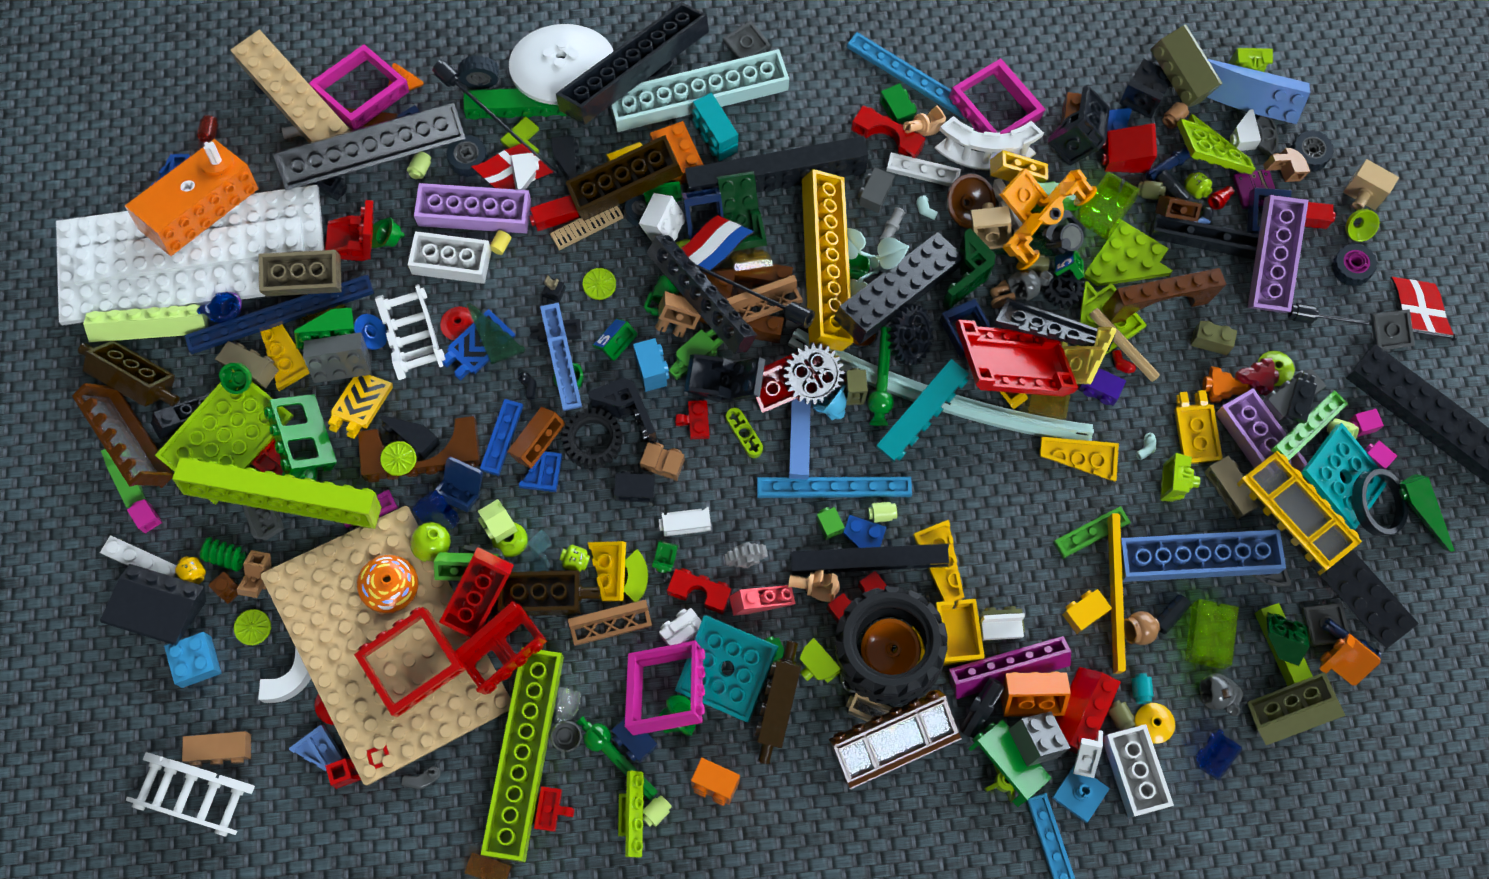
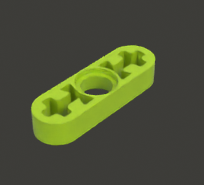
M729 409L726 413L727 424L746 454L751 458H758L763 452V445L740 409ZM732 414H734L735 416L739 415L738 422L740 423V425H738V427L737 422L734 419L731 420ZM745 428L749 430L750 434L748 437H741L739 431ZM751 439H752V444H753V446H754V447H757V446H758V449H757L758 452H755L754 450L750 451V450H751V445H750L749 441H750Z

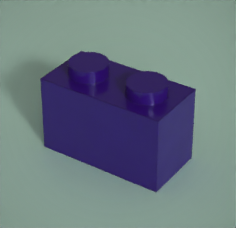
M1098 368L1092 383L1081 384L1079 391H1082L1088 397L1099 399L1105 405L1114 406L1126 380Z

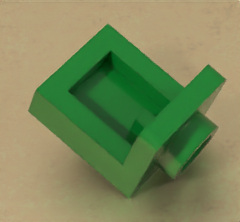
M659 541L652 567L656 568L658 572H671L679 545Z

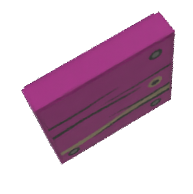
M1258 170L1252 174H1234L1232 177L1242 209L1248 208L1249 192L1252 189H1275L1270 171ZM1259 200L1258 206H1263L1264 200Z

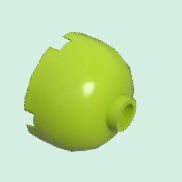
M424 523L413 532L410 548L414 556L419 560L434 562L439 552L448 553L451 544L450 535L446 528L438 523Z

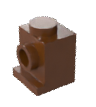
M222 572L208 585L227 604L238 596L237 588L239 585L225 572Z

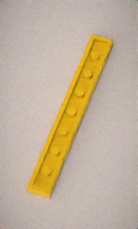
M1112 513L1108 517V541L1112 607L1113 674H1121L1126 671L1120 515Z

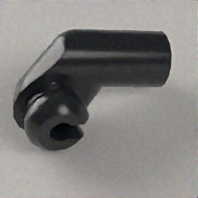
M521 372L518 375V380L526 387L525 398L535 399L536 380L530 374Z

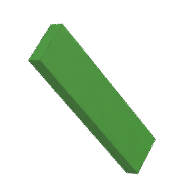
M1120 506L1054 540L1053 543L1062 558L1064 559L1108 536V517L1112 513L1120 515V529L1129 525L1131 522L1122 507Z

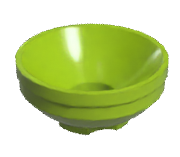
M1369 209L1355 211L1346 222L1345 229L1347 235L1357 242L1367 241L1377 232L1380 224L1379 217ZM1361 217L1360 225L1354 227L1355 219Z
M517 523L514 524L518 531L513 533L514 538L512 541L505 542L502 540L497 543L492 538L493 547L500 549V552L507 558L521 554L528 543L526 531Z

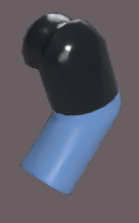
M1204 206L1201 209L1202 216L1198 219V223L1209 225L1214 211L1211 207Z

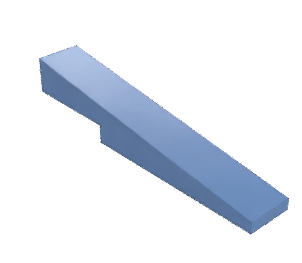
M559 303L540 306L563 411L580 408L582 403Z
M798 398L791 401L789 479H808L811 400L809 404H806L804 399L799 402Z

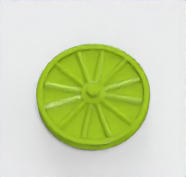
M592 269L583 278L584 292L592 299H606L615 291V277L607 269Z
M397 441L390 443L381 453V465L391 475H405L415 466L416 453L412 446L406 442Z
M257 609L241 613L234 623V634L245 645L262 643L271 631L269 617Z

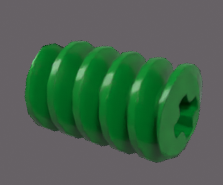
M212 537L206 539L200 551V559H203V561L214 565L217 564L220 567L225 566L226 569H232L235 572L242 568L247 555L246 552L241 553V546L235 549V545L230 544L227 548V542L224 541L220 545V540L216 539L213 542Z

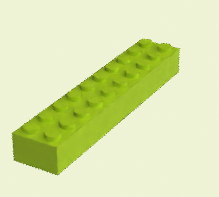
M188 457L187 459L180 458L172 478L183 495L373 529L376 528L382 508L376 493L368 488L360 490L350 485L338 486L328 481L321 483L311 478L298 479L289 474L281 476L272 471H265L264 473L249 467L242 469L232 464L225 466L219 465L214 461L203 462L193 457Z
M540 650L532 654L523 666L517 668L481 855L526 862L564 657L562 653Z

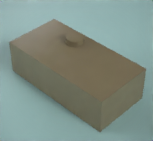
M336 250L258 254L259 291L265 296L342 292L341 256Z

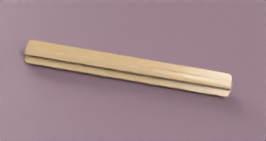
M1098 308L1090 313V317L1100 327L1116 328ZM1117 329L1113 340L1115 344L1150 381H1155L1160 374Z

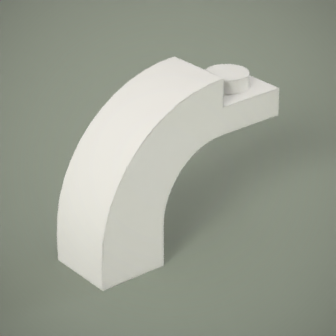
M296 647L294 664L286 675L277 679H260L258 700L264 703L282 702L296 696L307 686L311 677Z

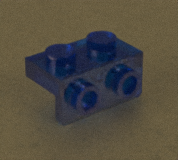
M1219 729L1216 733L1211 734L1204 749L1201 748L1197 752V767L1219 781L1242 751V746L1224 736V731Z

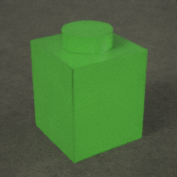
M826 507L818 512L816 521L825 540L844 532L845 527L835 507L831 509Z

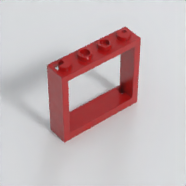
M424 607L412 610L409 617L396 621L392 625L393 628L387 632L379 633L374 641L363 644L358 648L359 651L354 654L391 716L394 717L401 716L466 670L429 610ZM423 618L451 662V665L394 704L366 657Z

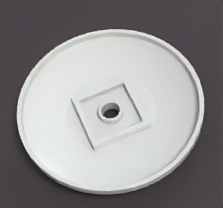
M573 24L546 26L531 32L515 46L509 59L510 76L514 85L527 97L538 102L558 105L556 93L611 54L613 48L602 35L587 27Z

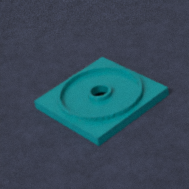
M1340 423L1333 428L1301 473L1315 487L1318 494L1329 502L1331 509L1343 517L1345 524L1350 529L1355 530L1360 523L1355 515L1352 504L1353 485L1358 476L1363 472L1380 468L1347 428ZM1340 472L1345 476V483L1340 478ZM1374 476L1367 486L1366 501L1368 509L1372 507L1387 485L1378 476Z
M704 615L695 637L697 643L705 651V659H703V667L705 669V677L703 678L705 695L703 696V703L748 723L779 646ZM687 658L675 691L691 698L692 658ZM725 661H731L734 665V672L730 676L723 674L721 666Z

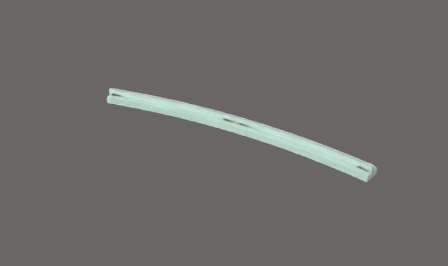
M797 328L792 334L788 346L795 350L796 347L803 350V343L796 340L799 339L810 347L809 334ZM835 350L834 356H840L837 362L844 364L839 368L845 371L844 374L852 368L866 370L867 384L876 387L878 366L847 352ZM889 371L887 392L914 402L928 386ZM956 395L950 402V405L944 403L942 406L944 409L942 412L1040 437L1092 441L1094 433L1092 424L1020 412ZM1077 432H1078V433H1085V434H1087V435H1080V434H1076V433H1077Z

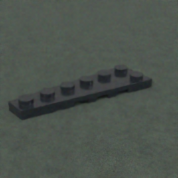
M1007 298L994 325L1002 329H1009L1079 346H1094L1098 330L1097 328ZM1113 337V339H1112V341H1111V343H1110V345H1109V348H1108L1107 352H1109V349H1110V347H1111V345H1112V343H1113L1114 337Z

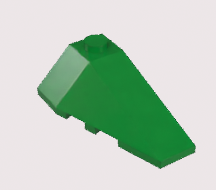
M1415 474L1400 482L1401 489H1399V493L1402 499L1407 502L1444 550L1449 552L1455 551L1429 477Z

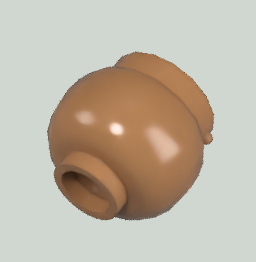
M1138 611L1130 615L1129 618L1124 619V633L1128 643L1147 645L1156 640L1160 625L1158 620L1149 612Z

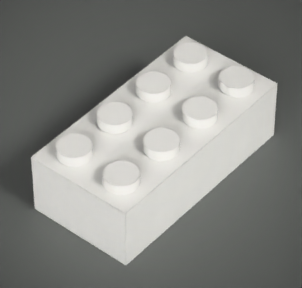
M415 231L408 267L413 275L485 284L492 250L489 241Z
M1146 724L1103 737V744L1128 818L1174 806Z

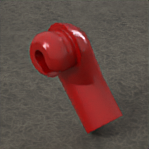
M1121 350L1112 352L1117 370L1128 374L1136 370L1134 363L1123 359Z

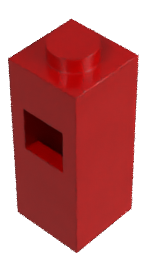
M571 195L531 207L532 215H529L531 225H535L537 231L579 218Z
M1308 202L1304 227L1327 229L1335 221L1336 213L1333 212V204Z

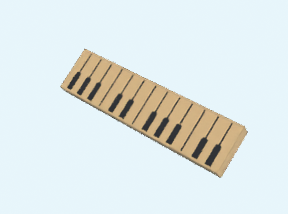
M615 206L585 221L580 218L550 233V236L558 250H561L623 219V214L618 206Z

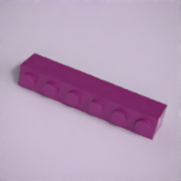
M1064 636L951 668L949 669L950 685L956 699L981 692L990 677L997 679L1003 684L1006 673H1048L1071 666V650Z

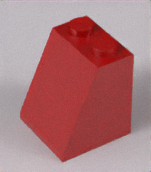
M1151 123L1107 131L1106 142L1101 147V149H1104L1102 165L1105 166V172L1146 173L1149 171L1157 157L1155 124Z

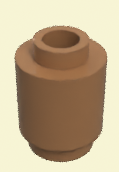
M1176 102L1164 114L1162 121L1165 126L1171 129L1177 127L1180 118L1185 119L1189 115L1188 106L1185 103Z

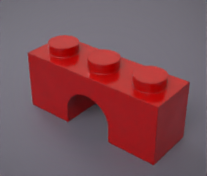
M684 568L680 570L675 569L667 589L669 596L687 601L688 595L692 591L701 590L707 595L705 608L724 614L731 595V588H729L728 584L720 581L718 583L712 582L709 577L699 575V577L692 575L691 571Z
M876 571L862 579L858 584L862 593L874 588L883 590L887 586ZM844 593L827 604L826 608L837 624L840 617L843 616L846 607L852 602Z
M385 745L383 751L386 756L389 755L387 745ZM378 749L366 750L370 765H373L375 769L384 766L382 762L374 765L371 753L379 751ZM345 758L325 765L330 785L335 789L361 780L351 759L347 760Z

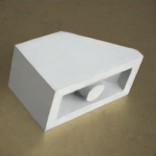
M1253 109L1247 112L1230 135V143L1240 151L1255 150L1261 142Z
M533 153L511 155L516 190H526L536 177V170H539L538 159H534Z

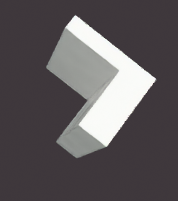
M1025 614L983 616L980 620L982 640L1023 638L1022 620L1025 618Z
M1098 731L1096 741L1085 738L1081 739L1073 774L1091 778L1095 777L1103 748V731Z

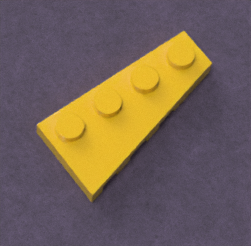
M283 324L261 331L267 356L274 361L273 365L279 370L274 376L278 391L283 390L309 374L302 354L296 349L295 343Z
M1041 437L1039 457L1113 482L1117 480L1119 443Z
M949 520L914 533L913 537L917 545L949 544L948 567L928 568L943 602L954 601L955 603L958 600L964 599Z

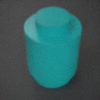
M1146 673L1135 674V678L1131 679L1133 699H1135L1136 704L1152 703V698L1154 697L1152 677H1147Z

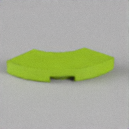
M636 549L625 560L628 579L624 586V593L633 602L641 600L648 584V569L645 559L640 551Z

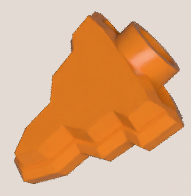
M1211 366L1209 376H1205L1203 379L1202 389L1208 392L1210 403H1218L1222 399H1229L1232 395H1241L1248 392L1250 385L1242 384L1233 378L1230 373L1223 372L1221 368Z

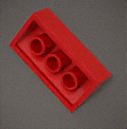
M791 355L764 366L760 397H755L762 413L798 398V395L792 397L793 391L788 392L786 389L789 385L783 383V381L788 379L782 376L783 373L787 372L783 366L789 365L785 359H792ZM820 356L813 358V365H817L820 362ZM805 359L804 363L811 371V376L816 379L819 387L822 388V383L815 375L816 371L810 367L807 359ZM803 366L797 368L796 374L802 375L805 368ZM825 372L822 376L823 381L830 378L828 372ZM814 382L807 384V391H811L814 388Z
M1083 667L1078 668L1070 685L1071 695L1065 715L1056 716L1055 718L1070 746L1069 751L1078 754L1082 738L1095 741L1119 688L1120 681L1103 672Z

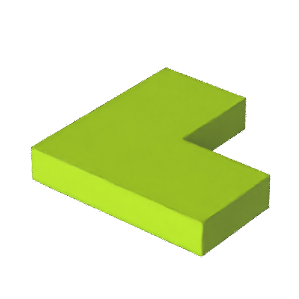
M525 117L511 130L538 154L539 150L528 140L539 131V127ZM509 132L500 139L501 143L508 149L521 144Z

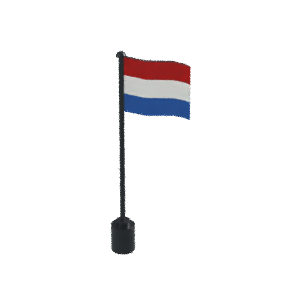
M717 215L707 222L690 242L681 248L699 270L784 309L785 318L797 325L808 328L815 318V311L796 302L784 306L712 272L713 269L729 257L743 240L755 233L754 231Z

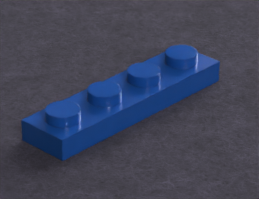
M504 399L480 466L482 472L500 475L523 409L522 403Z

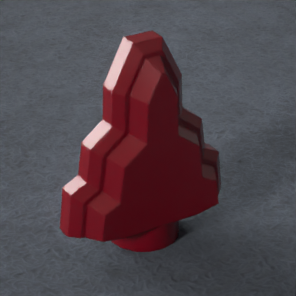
M1261 358L1260 362L1253 363L1250 368H1242L1237 371L1235 379L1242 384H1249L1251 389L1258 390V393L1261 395H1268L1273 391L1274 384L1279 381V373L1275 369V363L1272 358Z

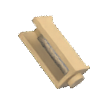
M857 693L854 697L850 696L846 705L849 708L848 714L867 722L872 717L886 714L892 709L888 705L869 701L868 697H862ZM895 726L887 729V731L893 734Z

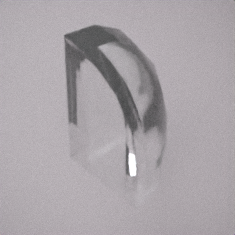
M559 688L557 723L568 721L575 716L580 705L581 692Z

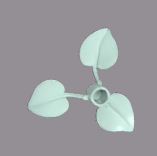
M847 228L849 259H855L859 253L871 258L870 266L874 269L872 272L860 277L858 281L850 279L851 297L868 285L866 282H862L864 279L873 274H878L879 270H888L896 267L904 258L909 246L895 238L887 237L882 239L878 245L877 252L879 255H871L861 251L866 245L863 234L856 229Z

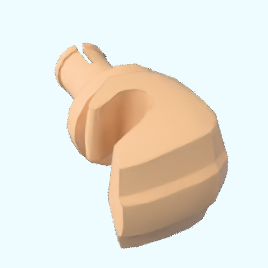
M935 106L928 115L920 113L914 117L913 121L905 122L903 129L906 130V133L916 131L923 136L934 135L939 132L940 127L946 121V117L943 111L938 106Z
M818 570L815 573L811 572L808 578L790 574L788 587L806 589L807 596L831 602L839 592V581L836 574H823L824 570Z

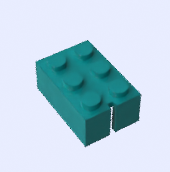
M711 92L693 101V109L691 110L693 114L692 123L696 129L699 128L702 140L709 144L712 156H716L718 161H721L738 153V133L713 93Z

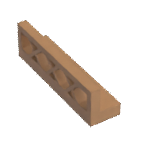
M794 275L752 290L769 299L779 301L784 306L792 302L798 304L803 302L797 290V279ZM748 292L727 298L729 304L737 312L744 313L743 319L746 323L783 310L777 306L767 305V301ZM792 292L796 297V299L788 300L784 298L786 294ZM753 306H759L762 308L761 311L757 313L750 311L751 307Z
M646 600L568 619L574 646L652 627ZM645 612L647 623L637 624L633 621L636 614ZM623 618L628 621L625 628L618 629L613 626L617 619ZM604 623L609 626L604 634L594 631L598 624ZM584 628L589 631L586 638L577 640L575 630Z

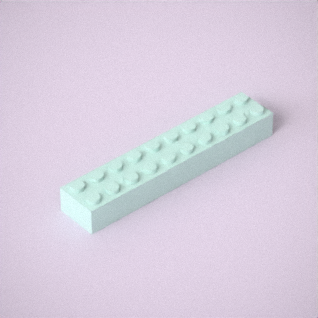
M778 49L642 82L613 103L610 109L617 132L690 115L692 114L693 101L711 92L719 105L723 107L788 91L789 77Z

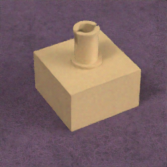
M1366 159L1353 175L1343 193L1356 199L1352 204L1356 210L1364 209L1365 205L1376 210L1390 194L1399 177Z
M988 202L983 204L982 209L971 210L972 230L990 249L1002 248L1011 238L1009 206L994 208V204Z

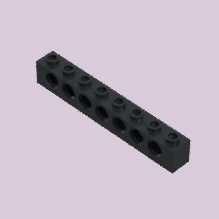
M669 235L655 236L646 254L734 354L747 352L757 336L752 327L745 322L740 313L729 304V301L721 295L718 289L707 279L706 275L689 259L684 250L674 242L672 237Z

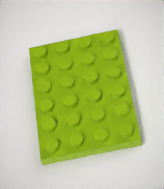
M220 382L155 456L174 472L179 459H187L188 457H193L203 462L214 461L219 465L225 466L232 464L238 468L246 469L274 439V436L270 434L269 420L264 415V408L269 400L273 398L253 382H251L250 388L241 394L229 393L222 387ZM283 406L277 407L281 424L286 426L294 415ZM210 500L215 505L219 502L216 500Z

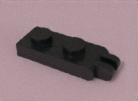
M580 319L563 320L567 340L582 339ZM539 322L537 326L530 327L531 339H538L539 342H548L544 322Z
M1303 372L1301 378L1298 377L1295 382L1286 418L1305 424L1308 420L1317 388V383H1314L1315 375L1311 374L1309 380H1306L1308 376L1306 372Z

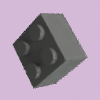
M1051 711L1023 718L1009 729L1027 767L1057 759L1070 749Z

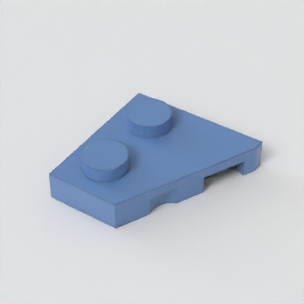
M324 725L318 726L289 748L291 752L304 757L305 760L316 764L317 767L326 771L325 765L345 759Z

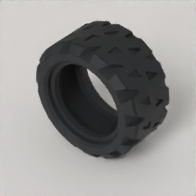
M885 586L883 590L874 588L862 593L860 598L854 599L846 607L843 616L839 619L835 641L837 664L841 668L840 672L843 679L849 683V687L858 695L868 697L869 701L883 705L893 703V705L908 703L928 692L938 680L947 653L948 636L940 613L931 602L928 604L922 595L910 589L907 592L902 587ZM882 618H897L906 621L918 631L923 640L925 648L923 658L914 668L902 674L887 675L873 670L862 660L856 645L859 635L866 626Z

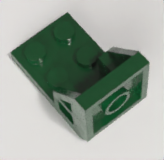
M754 171L717 177L724 218L755 232L743 240L734 251L767 246L763 221L758 208Z
M971 228L965 231L959 248V252L965 256L960 264L961 281L957 284L955 282L947 288V293L944 296L945 299L942 306L947 311L986 282L995 264V253Z

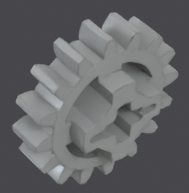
M746 542L733 547V551H728L727 554H724L726 565L748 568L759 564V560L765 559L764 557H767L768 553L766 545Z

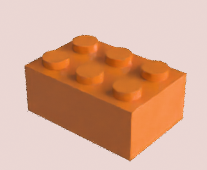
M681 121L650 133V142L666 135L684 174L668 183L679 181L680 184L685 183V168L704 165L684 122Z
M1012 672L1005 674L1003 683L1005 688L1000 695L1004 717L1034 716L1050 711L1054 716L1065 715L1071 695L1067 673Z
M701 757L691 779V785L694 788V793L705 797L707 794L713 797V802L724 806L725 803L730 805L739 784L740 775Z

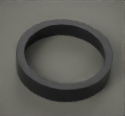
M1386 469L1363 472L1356 479L1352 490V504L1355 515L1361 526L1375 536L1391 535L1399 532L1404 527L1408 517V504L1399 493V489H1401L1400 480ZM1374 476L1382 478L1387 483L1394 497L1395 517L1389 529L1383 528L1375 522L1367 506V486Z

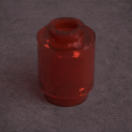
M204 115L200 119L197 138L201 142L209 143L216 139L219 126L217 118L211 115Z

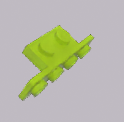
M627 771V790L625 794H619L618 837H626L625 856L636 858L642 857L644 779L643 772Z

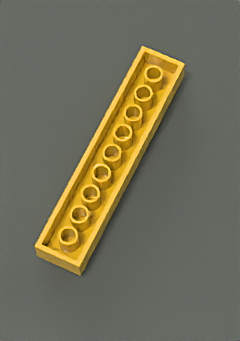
M812 169L802 179L807 308L815 311V318L810 327H808L809 345L811 342L815 346L821 343L822 348L827 345L829 349L843 351L853 344V337L834 320L839 306L851 298L844 177Z

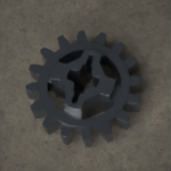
M1067 270L1058 276L1052 271L1053 278L1050 280L1049 285L1043 286V289H1046L1044 295H1049L1048 302L1053 300L1055 301L1054 306L1059 303L1061 308L1065 304H1067L1068 308L1071 307L1072 303L1076 305L1083 296L1082 293L1085 288L1081 286L1084 281L1077 280L1072 271L1068 273Z

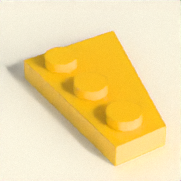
M588 542L589 549H591L593 555V566L596 567L597 583L600 586L602 601H623L626 542Z

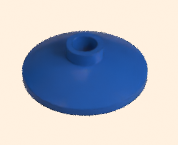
M363 314L355 320L354 333H362L368 349L377 350L386 344L388 340L386 335L387 329L378 317L371 314Z

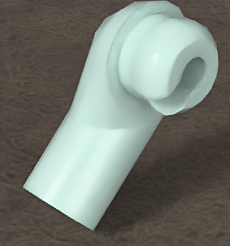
M920 196L916 202L919 213L935 220L938 212L929 208L926 196Z
M1153 433L1145 434L1143 448L1136 452L1139 460L1155 452L1157 441Z

